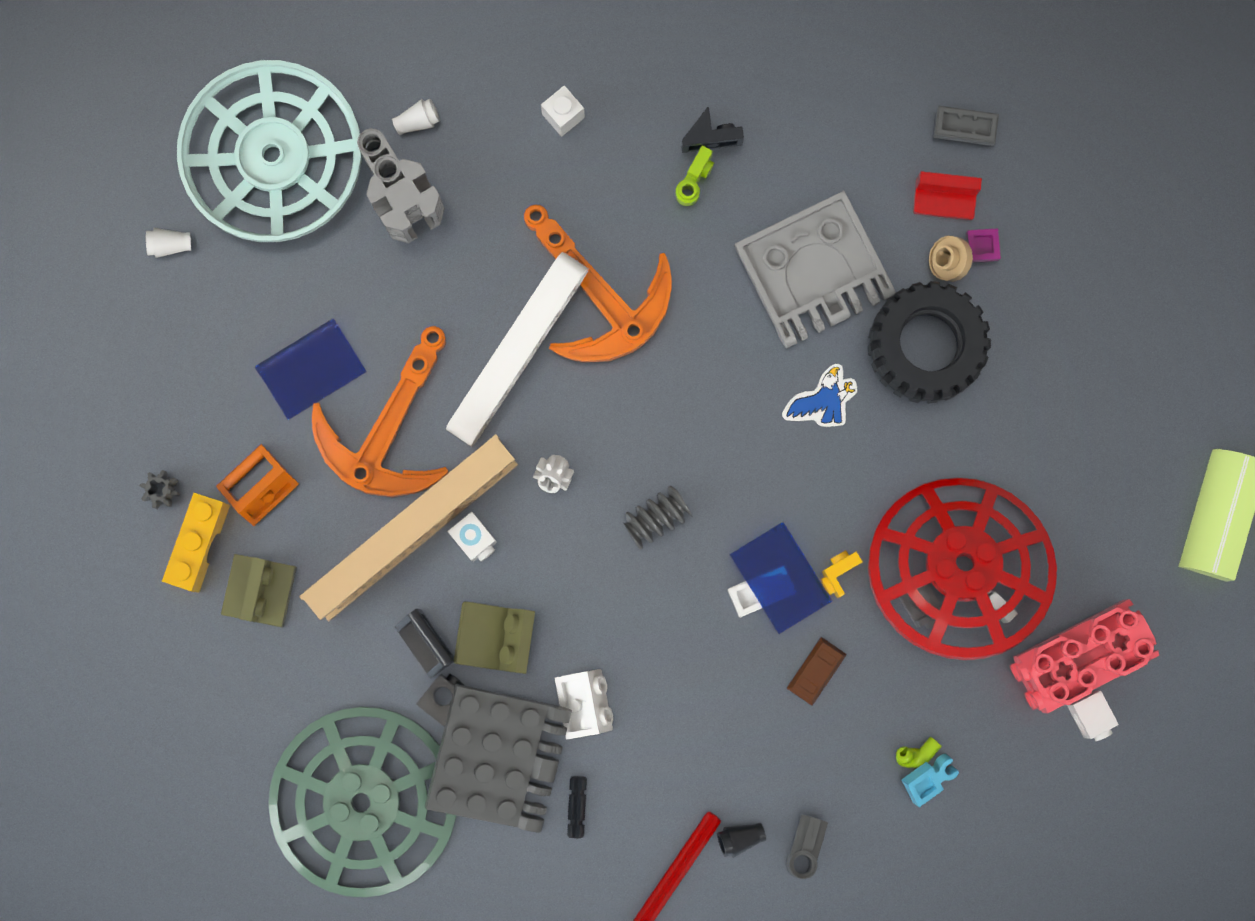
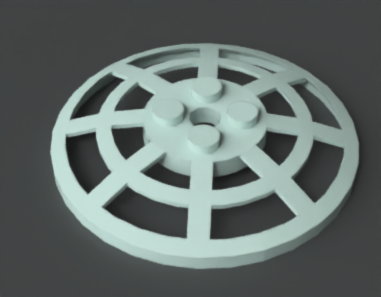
M260 60L245 63L229 69L211 80L197 94L188 107L182 120L177 140L179 174L186 193L196 208L211 223L223 231L241 239L256 242H282L296 239L326 224L341 210L351 196L358 180L362 163V154L357 144L360 135L359 126L350 105L342 93L329 80L314 70L281 60ZM271 73L298 76L312 82L319 88L309 102L293 94L273 92ZM258 74L261 93H256L239 100L228 110L213 98L220 90L231 83L247 76ZM328 96L337 103L345 115L351 130L352 139L334 141L329 124L318 111ZM274 102L291 104L302 109V111L291 123L276 117ZM262 103L263 118L252 122L248 126L236 118L245 109ZM206 107L219 118L210 136L208 154H189V143L193 127L199 114ZM312 118L320 127L325 138V144L308 146L305 137L301 133ZM228 126L239 135L234 153L218 154L220 139ZM270 147H276L280 150V156L274 162H268L264 159V153ZM353 152L350 178L339 199H336L325 190L334 171L336 155ZM327 156L324 172L317 184L305 174L309 159ZM236 165L244 180L231 191L222 178L219 166ZM190 167H209L214 184L225 197L213 211L205 204L198 193L191 176ZM297 183L309 193L300 201L283 207L282 190L288 189ZM254 187L268 191L270 195V208L257 207L244 202L242 199ZM316 199L329 208L322 217L311 224L295 231L284 233L283 216L303 210ZM235 207L251 215L271 217V234L245 231L230 225L223 218Z

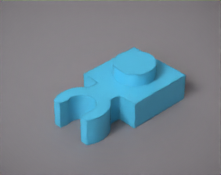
M946 753L940 755L935 760L933 766L925 762L902 779L912 802L916 806L921 807L943 791L941 783L944 780H952L959 774V771L952 765L946 769L953 762V759Z

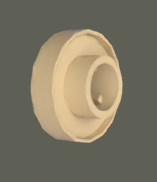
M949 235L936 241L929 254V266L933 275L940 280L951 282L961 280L966 276L973 260L972 249L968 242L962 238Z

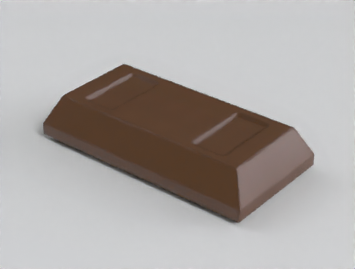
M821 637L787 686V689L813 706L847 654Z

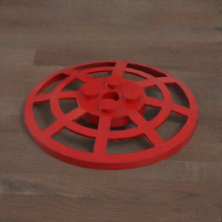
M940 479L925 483L907 492L882 517L875 530L869 550L868 572L870 586L875 601L885 619L901 636L913 645L931 654L949 659H985L1002 654L1019 645L1033 633L1044 619L1052 603L1056 588L1057 564L1055 552L1049 535L1039 518L1024 502L1012 493L994 484L977 479ZM963 485L981 488L986 491L981 504L969 501L942 503L934 489L944 486ZM922 494L930 509L917 517L906 533L888 529L891 520L899 510L913 498ZM997 495L1018 507L1031 520L1037 530L1020 534L1019 530L1008 518L993 509ZM968 510L978 513L972 527H955L948 512ZM936 517L943 532L933 542L915 536L927 521ZM989 517L1001 524L1012 538L996 543L990 535L984 532ZM882 540L901 545L898 566L902 582L885 590L879 568ZM1043 542L1047 554L1048 583L1046 591L1029 583L1031 562L1027 546ZM910 548L927 554V571L913 577L910 575L908 563ZM1018 549L1021 560L1020 578L1003 571V554ZM963 556L969 558L973 563V568L969 571L961 570L956 564V559ZM932 583L945 596L940 610L928 603L917 589ZM997 583L1015 590L1008 602L999 609L994 610L988 594L995 588ZM908 594L921 611L935 619L936 621L929 638L908 625L895 611L890 601ZM1024 595L1039 602L1040 606L1030 621L1017 633L1005 638L999 620L1013 611ZM957 601H977L983 616L967 618L953 616L952 613ZM948 625L960 628H977L987 625L993 644L966 648L941 643Z

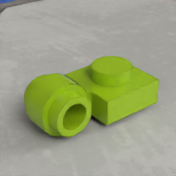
M703 145L687 171L686 177L676 186L675 197L681 205L691 206L698 201L700 195L698 182L701 177L705 179L708 177L715 164L711 161L713 151ZM688 189L692 191L693 194L690 196H686L682 192Z

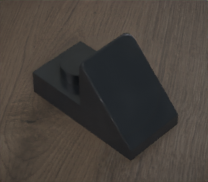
M707 107L682 139V153L699 151L702 145L710 150L742 146L744 140L743 127H735V124L728 123L719 125L717 129L712 130L709 107Z

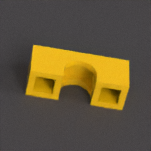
M193 493L162 582L191 592H200L209 563H207L209 548L214 537L221 533L230 508L229 504Z

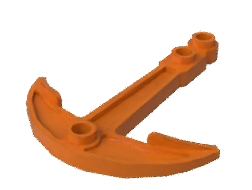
M535 204L525 210L524 221L526 226L530 230L536 231L537 239L555 260L561 252H565L589 268L580 287L612 326L611 331L594 341L592 337L568 343H550L549 350L574 361L607 362L633 353L642 347L655 334L667 313L672 291V278L666 254H659L657 271L647 290L648 297L636 310H632L577 251L573 240L556 220L549 219L548 212L543 206ZM533 212H540L542 214L541 218L537 221L532 220L530 216ZM554 234L561 237L560 242L557 244L550 242V237ZM636 326L640 332L636 336H631L628 334V329Z
M430 326L422 332L421 344L414 347L401 371L399 383L357 453H353L339 443L341 439L329 426L320 403H313L312 430L318 449L325 463L343 482L354 489L371 495L398 497L423 491L449 473L446 467L427 471L403 470L402 474L382 468L386 455L418 390L424 386L438 360L436 353L445 347L446 337L443 330L439 327ZM431 333H435L439 336V339L435 343H430L427 337ZM422 360L424 367L421 370H415L413 368L415 361ZM361 468L365 469V478L357 479L355 472Z

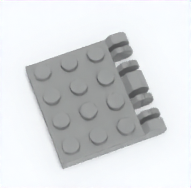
M845 191L734 244L785 349L797 344L796 337L788 323L789 320H791L798 337L803 341L808 338V335L799 315L808 312L813 327L819 333L825 330V326L816 307H821L828 324L832 327L851 317L841 296L842 294H846L851 308L858 314L863 309L862 303L854 291L855 288L863 285L867 299L873 306L879 304L880 299L871 280H874L875 286L884 301L893 297L896 293Z

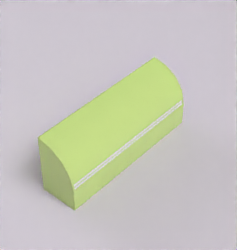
M1212 450L1178 567L1226 582L1236 579L1255 513L1254 456L1230 450Z

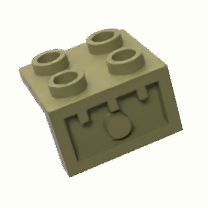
M464 601L460 614L454 663L526 674L535 611Z

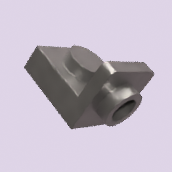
M929 584L917 589L928 603L940 610L941 604ZM908 594L899 597L916 627L925 625L929 629L934 626L936 620L921 611Z

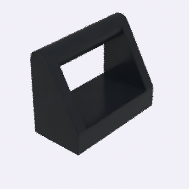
M421 609L413 610L395 626L397 632L430 678H433L454 663V655Z

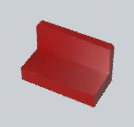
M921 171L916 178L913 213L973 220L976 197L981 191L982 178Z

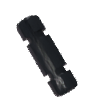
M572 776L570 778L569 790H572V792L569 794L568 820H570V824L567 827V836L569 838L580 839L584 837L585 825L582 822L585 821L586 795L584 790L587 787V779L584 776Z

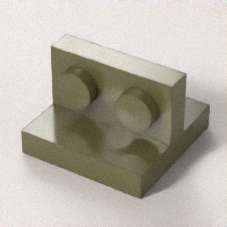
M234 554L221 615L283 628L297 567Z

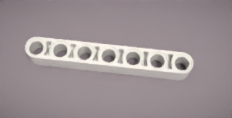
M565 252L560 253L446 427L448 432L471 447L477 442L582 283L589 268Z

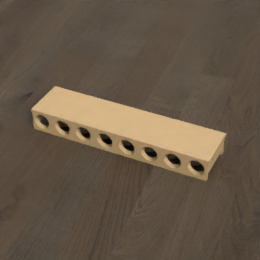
M495 434L299 597L308 604L320 620L325 617L330 621L517 467L518 464L514 461V457Z

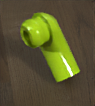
M929 737L920 748L900 747L895 755L897 763L905 768H918L925 762L928 763L942 746L935 739Z

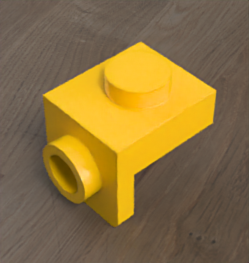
M847 550L830 559L833 565L821 571L824 577L820 580L829 595L834 593L836 598L845 595L836 577L862 563L857 551L850 555Z

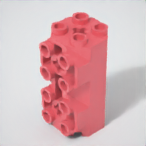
M1130 599L1122 600L1013 656L1015 663L1010 665L1011 672L1018 682L1022 681L1028 691L1024 695L1032 710L1038 709L1042 713L1048 714L1063 705H1070L1091 694L1092 690L1119 676H1126L1147 665L1148 661L1159 656L1158 650H1154V645H1156L1155 637L1144 616L1139 610L1132 612L1128 608L1134 605Z

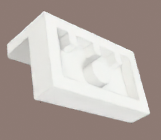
M601 669L555 678L560 706L572 710L569 723H563L567 727L566 740L613 730V713L608 706L606 695L607 682Z

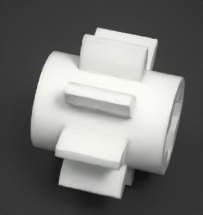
M551 455L548 460L540 458L533 478L538 479V485L542 490L548 493H556L560 488L565 491L567 490L574 470L569 469V463L564 457Z

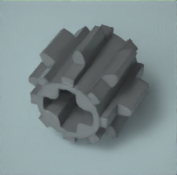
M164 470L157 477L150 472L147 473L148 481L146 484L141 483L139 485L145 489L141 499L143 501L151 500L152 508L158 509L162 503L172 507L171 499L173 496H180V493L175 491L174 488L178 483V479H169L167 472ZM158 483L165 486L162 489V496L154 494L158 490L156 486Z

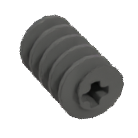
M669 486L667 488L668 498L661 492L657 494L658 504L651 499L646 500L647 511L640 505L636 506L637 517L630 512L625 513L626 523L623 522L639 550L643 549L642 538L652 543L654 542L652 532L662 537L664 536L663 525L674 530L673 519H677L684 524V513L687 512L692 516L683 498L674 487Z

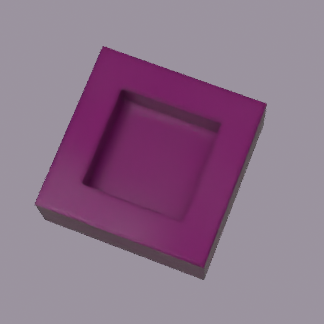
M998 228L967 230L966 242H968L972 249V263L999 261L1001 259Z

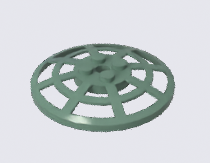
M357 707L342 709L325 715L309 724L295 736L284 750L275 768L269 793L270 822L275 839L285 858L297 872L311 883L329 892L351 897H371L399 890L417 880L435 863L451 837L456 815L446 813L443 826L425 820L427 815V809L425 808L427 799L425 780L432 778L436 762L419 769L408 753L393 744L392 741L400 725L420 738L433 753L435 759H437L440 745L418 723L397 712L382 708ZM353 717H375L387 720L380 738L374 736H354L341 739L335 724L336 721ZM323 727L329 745L312 758L304 772L302 773L286 766L300 744L315 731ZM359 745L376 747L369 764L356 765L351 764L345 748ZM389 752L398 758L409 770L410 774L394 781L387 772L381 769L387 753ZM333 754L340 772L329 783L312 777L317 767L328 756ZM281 778L298 785L295 807L299 824L282 831L277 806ZM414 785L416 786L418 796L416 816L399 810V792ZM307 789L324 795V813L307 820L305 810ZM359 793L366 794L370 799V807L363 812L355 809L353 805V799ZM393 823L411 828L403 842L394 850L389 851L382 834ZM330 825L341 836L336 852L333 853L322 845L315 837L313 831ZM420 832L437 837L438 840L435 847L426 859L412 872L402 877L394 860L412 846ZM304 836L306 841L319 855L332 862L326 880L315 875L305 867L294 855L288 843ZM368 840L371 841L378 856L377 858L366 860L347 858L353 841ZM382 866L390 881L388 884L369 888H353L338 885L343 867L364 870Z

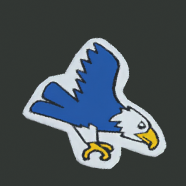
M834 364L822 374L818 387L814 391H805L794 396L786 405L782 416L785 420L790 421L815 420L818 425L824 427L844 425L846 422L845 403L857 393L856 381L852 378L843 380L842 366Z

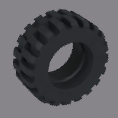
M930 281L927 285H923L921 282L912 284L907 289L902 288L893 297L888 299L874 318V323L870 328L868 336L870 338L868 355L872 356L873 359L871 366L874 373L878 372L882 377L880 379L881 383L885 387L889 385L893 388V394L900 398L904 395L909 397L911 402L927 401V404L937 403L940 400L946 401L971 385L981 374L982 368L986 366L989 358L987 351L991 348V339L987 338V332L990 330L988 321L983 322L981 315L984 312L979 305L974 307L970 302L972 297L966 292L963 295L956 292V286L948 284L946 287H943L937 281ZM929 315L937 317L944 321L955 335L957 342L955 357L949 365L940 370H922L914 366L902 351L900 345L902 330L911 319L917 316Z

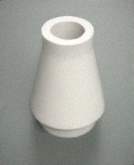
M421 99L399 116L392 118L397 133L402 135L408 132L433 128L435 123L440 122V118L432 100L424 101Z
M160 228L146 231L147 255H155V258L183 251H191L190 232H178Z

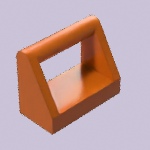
M260 444L216 487L238 514L255 526L299 483ZM266 458L274 468L238 500L229 490L262 459Z

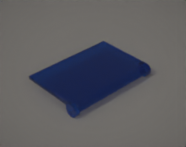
M334 318L255 366V369L264 380L288 420L312 406L313 403L319 402L367 372Z
M784 522L730 554L778 634L832 602V599Z

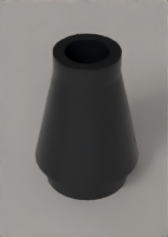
M757 823L753 825L724 827L723 831L717 833V838L724 857L731 855L734 858L753 846L766 841V834L762 824Z

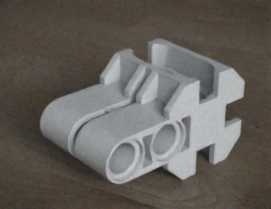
M369 128L361 132L357 144L364 160L374 175L370 179L366 195L391 238L406 243L417 239L418 237L412 229V224L423 217L431 230L439 226L445 208L436 188L429 183L421 163L406 159L399 161L386 138L379 130ZM374 148H379L378 150L371 152ZM395 173L394 176L386 178L389 174Z

